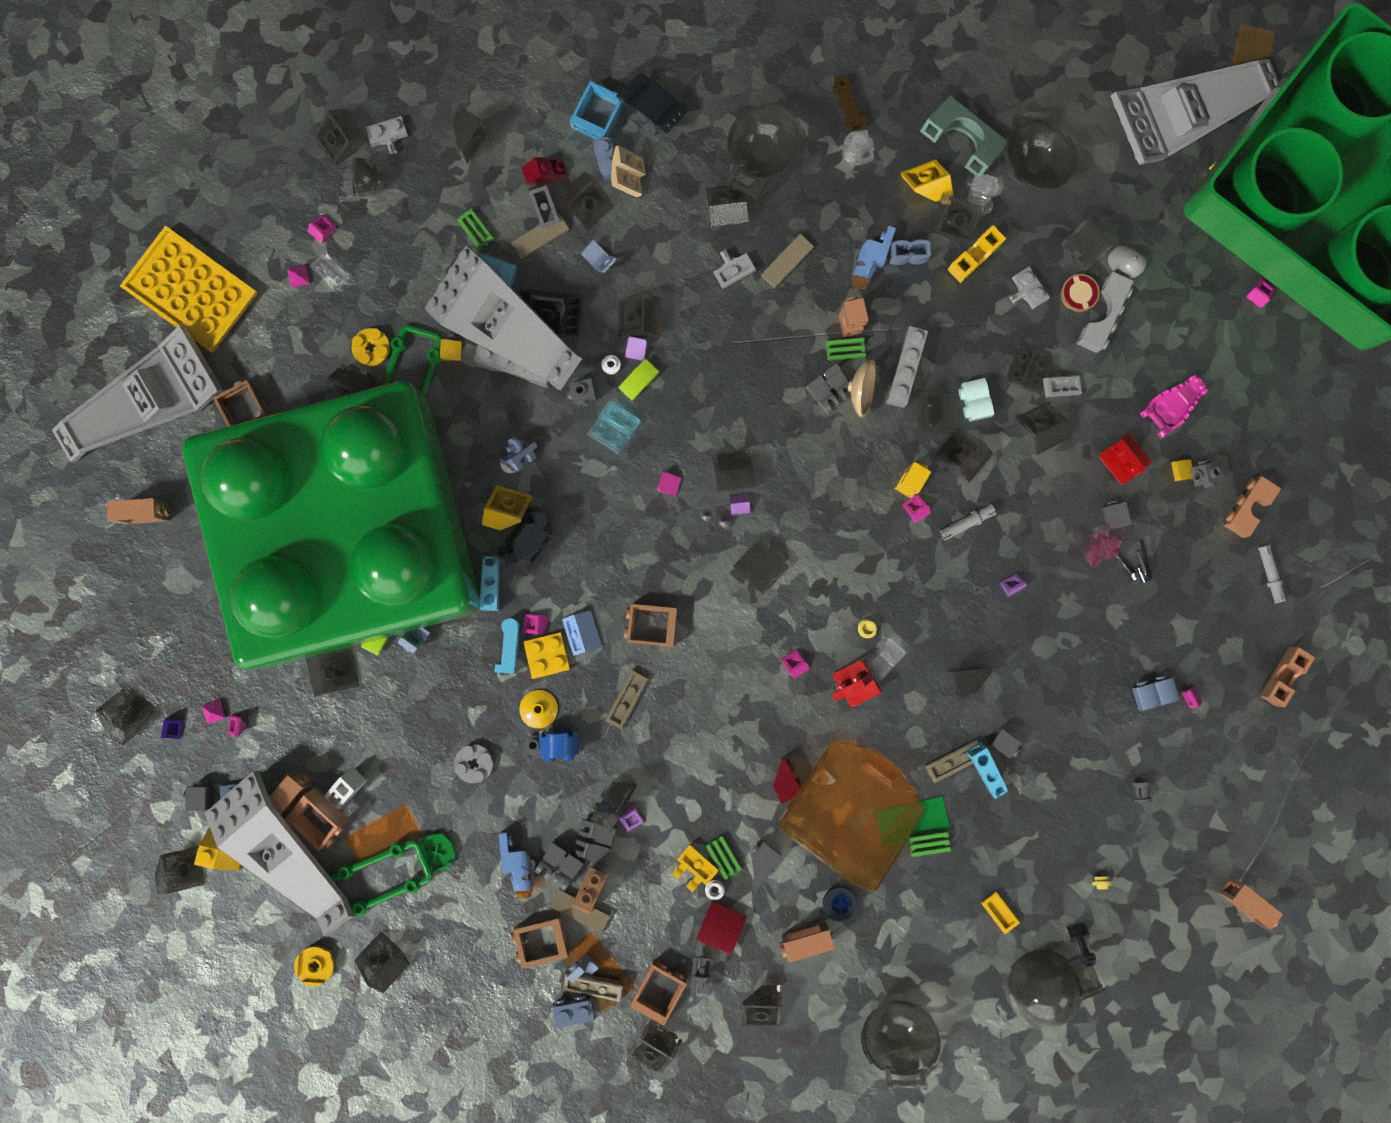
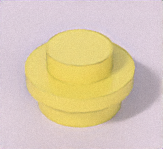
M870 619L862 620L858 625V633L863 638H872L877 632L876 623Z
M1094 877V882H1092V885L1097 886L1099 890L1109 889V886L1113 885L1110 882V877Z

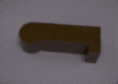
M841 75L834 81L833 93L849 134L866 128L867 118L865 114L859 115L850 91V80L848 77Z

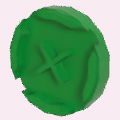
M432 833L420 841L433 872L446 870L453 863L456 856V848L449 836L443 833Z

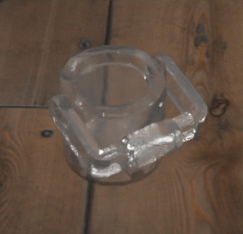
M866 130L851 132L845 138L842 156L847 162L854 163V166L873 161L875 158L873 153L875 147L872 138H869L868 132ZM866 151H868L870 157L864 158Z

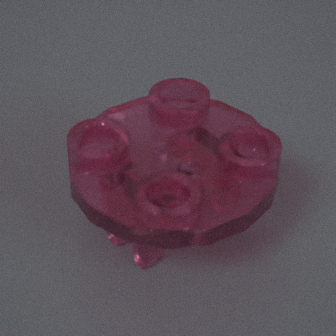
M1098 531V537L1091 534L1090 538L1093 544H1090V547L1085 552L1084 558L1086 562L1095 567L1106 559L1115 558L1119 554L1117 550L1121 545L1118 537H1106L1101 531Z

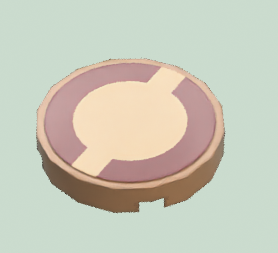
M1077 274L1065 281L1060 294L1065 307L1080 313L1094 307L1098 302L1100 292L1099 286L1093 278L1088 275Z

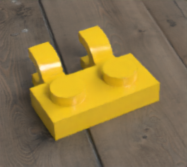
M689 844L677 858L680 864L673 870L672 874L677 879L681 877L686 869L694 874L695 877L686 885L693 892L701 882L707 885L719 870Z

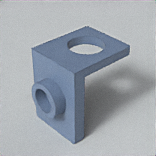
M591 240L580 252L597 271L605 273L617 260L615 257L609 256L594 240Z

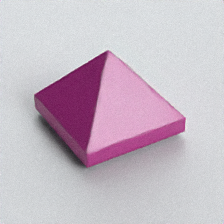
M306 265L287 269L291 288L310 284Z
M221 699L202 706L207 724L227 718Z
M231 715L228 734L238 737L247 726L241 717Z

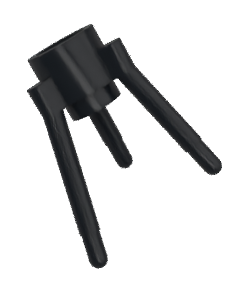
M1143 540L1139 541L1141 551L1137 550L1141 566L1134 568L1135 572L1131 570L1120 554L1112 547L1111 551L1130 574L1132 581L1137 579L1138 584L1153 579Z

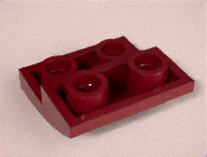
M711 901L695 940L728 955H732L747 916Z

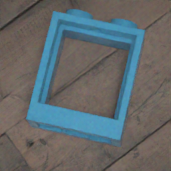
M590 81L570 119L571 128L594 139L609 137L624 107L616 97L619 92L615 90L610 91L603 84ZM593 94L616 105L605 129L582 119Z

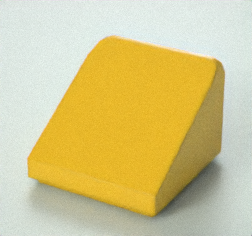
M441 339L440 358L445 361H462V342Z
M1191 459L1171 463L1175 481L1193 478Z

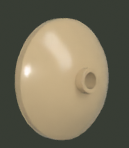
M872 359L866 360L859 367L848 386V391L851 392L852 404L860 417L867 415L873 399L876 364Z

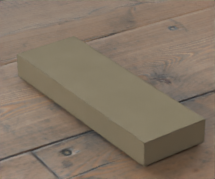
M559 213L560 222L544 228L540 224L511 242L521 260L570 231Z
M799 234L761 276L775 289L808 255L814 246Z
M632 669L605 721L622 729L649 678Z
M974 740L925 765L933 783L972 765L973 762L966 751L979 742Z
M559 888L550 907L601 934L611 915L596 907H593L589 915L571 907L575 896Z
M566 971L563 990L620 1002L624 982L582 974L572 983L567 979L570 971Z

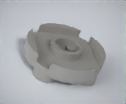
M472 744L465 746L457 753L454 760V770L463 781L478 783L491 774L494 762L486 747ZM476 758L479 766L472 769L469 761Z

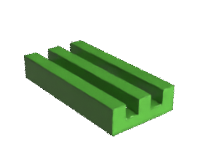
M472 208L457 218V221L479 251L483 249V246H487L490 241L495 240ZM469 215L474 217L488 236L486 239L468 217ZM466 219L481 239V243L476 240L462 220Z
M864 338L826 341L827 360L865 358ZM860 344V346L830 348V346ZM861 350V353L831 356V353Z
M948 831L909 836L912 857L951 851ZM944 837V840L914 844V841ZM944 844H945V846H941V847H934V848H928V849L915 850V849H917V848H924V847H930V846H937V845H944Z
M722 835L705 845L724 879L742 870ZM721 841L736 868L732 869L718 842ZM711 846H715L729 872H725Z

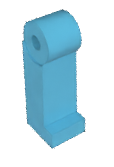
M483 556L479 609L482 611H500L499 556Z
M508 618L501 625L504 632L501 664H495L494 672L515 674L520 624L516 619Z
M980 742L966 751L967 755L972 760L993 798L997 799L1007 793V787L987 747Z

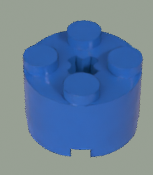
M569 727L550 728L548 733H544V730L539 731L540 756L543 757V761H554L555 758L563 757V760H573L574 756L579 753L578 729L575 728L572 732Z

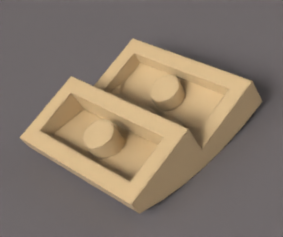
M618 145L615 147L612 159V186L632 196L639 197L643 195L640 177L646 175L643 157Z

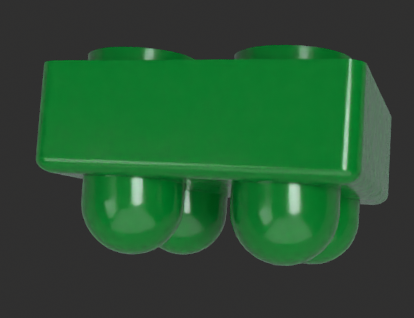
M1353 3L1346 6L1309 43L1186 200L1184 214L1216 241L1361 350H1369L1391 340V26L1365 6Z
M397 381L190 436L183 442L182 454L233 660L239 668L245 670L274 668L470 616L479 610L480 595L431 405L428 398L410 382Z

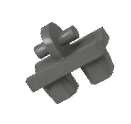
M693 957L691 994L710 995L713 958Z

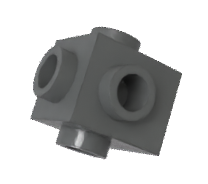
M573 379V382L569 383L570 389H566L568 400H572L573 404H577L578 407L589 405V402L596 400L592 379Z
M1210 460L1198 462V466L1191 468L1195 487L1203 485L1204 489L1216 486L1215 482L1226 480L1221 461L1210 463Z

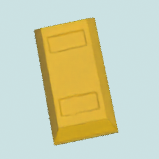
M997 891L981 902L1004 934H1007L1020 923Z

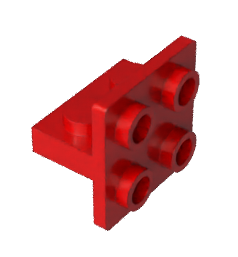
M1129 433L1125 434L1098 456L1120 485H1124L1134 476L1144 472L1146 467L1152 463Z
M863 659L832 675L838 686H836L837 690L831 695L835 701L845 697L850 707H854L882 692Z

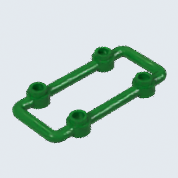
M406 324L400 328L398 336L391 340L390 345L393 352L382 385L390 384L399 355L407 348L406 334L410 332L435 340L434 347L429 349L426 355L429 363L419 390L426 396L435 366L442 361L440 358L441 339L443 338L438 333Z
M414 839L406 842L396 841L390 846V849L352 865L344 863L336 872L329 875L333 881L339 878L347 880L354 875V872L391 856L401 857L406 853L407 849L414 847L425 876L421 878L411 877L405 882V885L367 901L365 899L357 900L351 907L353 914L363 916L368 912L369 908L406 892L414 894L423 885L432 880L433 872L419 841Z

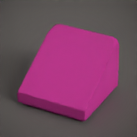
M321 215L309 223L308 232L320 243H323L337 226L325 215Z
M1260 278L1248 293L1247 298L1257 306L1263 307L1271 299L1276 289Z
M662 472L657 491L676 496L681 478Z
M916 494L902 504L915 523L931 512L928 504L919 494Z
M525 614L523 633L546 635L548 616Z
M797 649L781 659L793 679L809 670L808 664Z
M1194 685L1181 690L1190 708L1200 707L1202 699Z

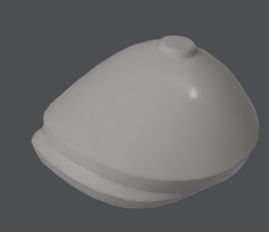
M1121 245L1111 250L1108 256V264L1115 273L1128 279H1133L1144 271L1147 259L1141 250L1132 246Z

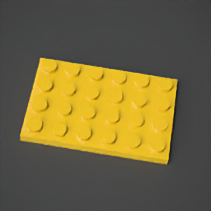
M167 226L162 229L120 285V287L175 327L185 325L192 338L211 353L215 352L258 294L250 286Z

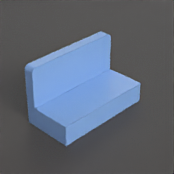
M591 611L562 619L573 656L602 647Z

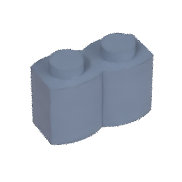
M608 137L594 140V151L600 175L604 183L612 182L613 145Z
M899 240L893 242L889 248V263L894 265H903L908 262L911 264H923L931 256L930 242L927 240H915L913 242Z
M1166 675L1155 677V681L1151 683L1148 680L1136 683L1137 687L1132 688L1138 710L1144 711L1180 700L1173 677L1167 678Z

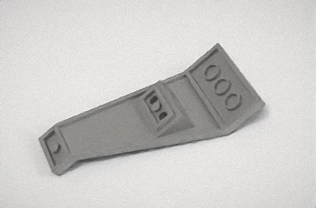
M1262 59L1142 88L1117 91L1111 95V98L1135 154V159L1139 165L1166 159L1265 100L1279 81L1270 60Z
M465 246L463 251L460 252L457 260L449 269L448 274L442 283L439 284L433 297L425 307V310L440 325L545 378L558 390L563 388L582 360L483 258L468 246Z
M179 325L159 346L62 419L52 431L69 461L75 462L87 451L202 410L223 389L187 327Z
M259 771L251 772L205 812L217 847L314 916L319 923L323 936L332 934L354 916L346 896L272 806Z

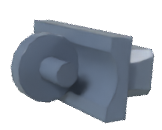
M512 437L508 440L509 447L506 448L509 453L500 458L502 464H508L511 471H520L523 468L520 459L523 458L524 462H531L536 459L534 449L538 446L536 442L529 444L524 442L522 438L516 439Z

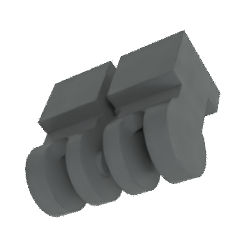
M837 363L805 388L827 414L832 412L828 401L837 408L840 406L837 397L843 402L847 400L843 389L851 396V392L848 391L849 381ZM831 389H834L836 396L830 392Z
M582 819L581 824L589 827L590 831L579 829L578 834L585 838H593L595 842L592 843L587 839H577L576 844L583 846L585 850L574 848L573 854L605 866L608 862L612 849L611 845L614 842L618 827L589 819Z
M554 839L535 872L539 874L546 867L548 872L544 878L548 879L555 872L554 868L556 865L559 866L561 870L559 873L556 872L552 883L555 885L560 878L564 879L560 889L565 891L586 860L574 855L572 850L566 856L565 854L569 848Z

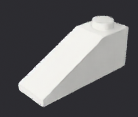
M353 767L337 780L324 797L340 810L367 780ZM315 809L312 810L324 824L328 823Z

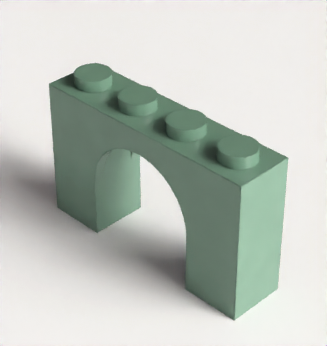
M951 96L928 118L920 131L934 143L949 130L961 131L968 135L975 144L976 152L967 162L965 168L978 178L986 172L1009 144L1006 139Z

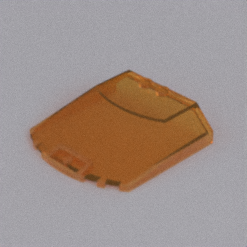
M832 741L778 822L787 836L849 883L870 892H875L923 815L924 809L915 796L917 794L915 790L911 789L905 781L904 775L889 761L869 749L856 746V744Z

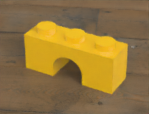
M994 225L991 226L970 249L961 254L950 265L948 271L960 283L963 282L1004 243L1006 238Z
M913 462L905 469L894 489L912 498L914 494L920 492L931 471L927 470V465L921 462Z

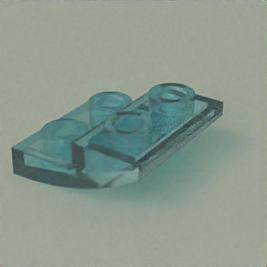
M609 400L587 435L617 455H620L641 421Z

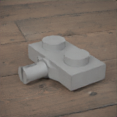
M402 116L366 127L371 146L387 145L389 154L397 153L394 142L408 136Z
M725 249L724 252L720 253L725 263L722 267L713 271V274L721 288L725 289L755 272L756 269L747 253L732 259L727 249Z
M1030 267L1012 278L1018 289L1017 293L1010 296L1012 303L1023 298L1033 310L1050 299Z

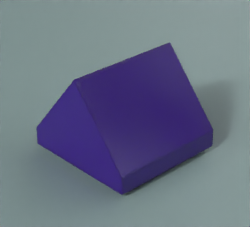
M169 717L164 718L160 738L180 739L183 720Z

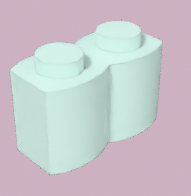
M981 378L961 384V388L958 391L960 399H964L965 407H963L965 418L972 422L992 417L994 410L986 379Z

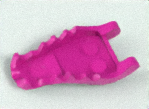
M1193 375L1185 382L1158 394L1147 404L1140 415L1143 418L1149 415L1161 429L1157 434L1160 438H1163L1185 422L1190 412L1198 403V400L1208 391L1207 386L1200 377Z

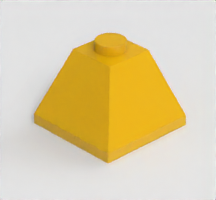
M936 159L901 172L903 179L916 193L935 202L942 201L953 195L950 174Z
M496 485L484 508L482 525L503 530L521 522L532 500V495Z
M209 826L199 845L194 865L210 869L239 871L241 864L217 847Z

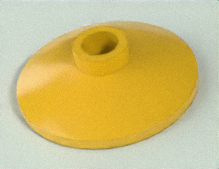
M534 690L523 697L519 710L522 720L528 726L544 728L556 719L558 705L556 699L549 692ZM536 706L541 707L540 713L535 712Z

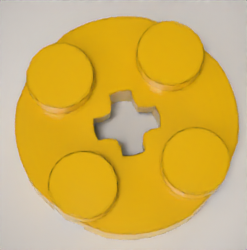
M368 328L360 331L352 338L351 349L353 356L358 362L368 367H377L388 359L391 345L384 333L375 328ZM370 343L372 345H376V347L373 348V352H370V350L366 349L368 347V344Z
M318 945L304 949L297 956L294 963L296 976H299L303 984L312 987L320 986L328 981L335 969L332 951ZM314 961L319 964L316 971L313 970V967H310V964Z

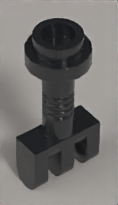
M1086 924L1081 925L1082 932H1080L1078 926H1074L1075 934H1073L1071 928H1066L1070 943L1077 941L1082 953L1080 957L1081 963L1085 967L1094 966L1096 964V956L1094 953L1089 952L1085 939L1090 938Z

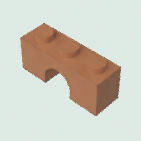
M851 297L843 303L838 315L843 337L863 332V325H866L868 322L863 298Z
M1263 476L1252 478L1247 483L1246 492L1238 497L1236 507L1225 517L1227 521L1224 526L1242 538L1250 537L1260 522L1251 512L1252 504L1257 502L1262 506L1271 505L1281 488Z
M1289 647L1260 694V697L1275 706L1286 707L1295 692L1292 689L1294 681L1301 674H1306L1315 657L1299 647Z

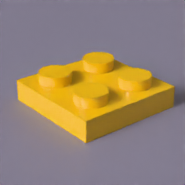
M561 632L524 641L532 679L570 670Z

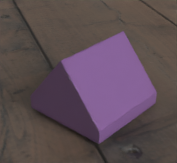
M748 494L729 496L731 515L750 513Z
M1017 573L1000 582L1008 597L1025 589L1027 586Z

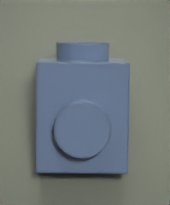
M425 627L406 632L400 638L398 644L406 651L414 654L424 644L431 631Z
M585 953L579 960L576 959L570 965L567 979L573 983L582 974L592 975L598 970L599 965Z

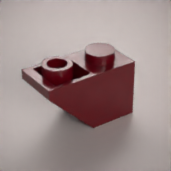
M534 157L521 167L527 185H539L544 182L551 183L569 176L563 158Z
M784 757L779 761L772 783L781 804L801 795L800 789L803 788L799 777L794 778L792 771L795 769L791 761H786Z

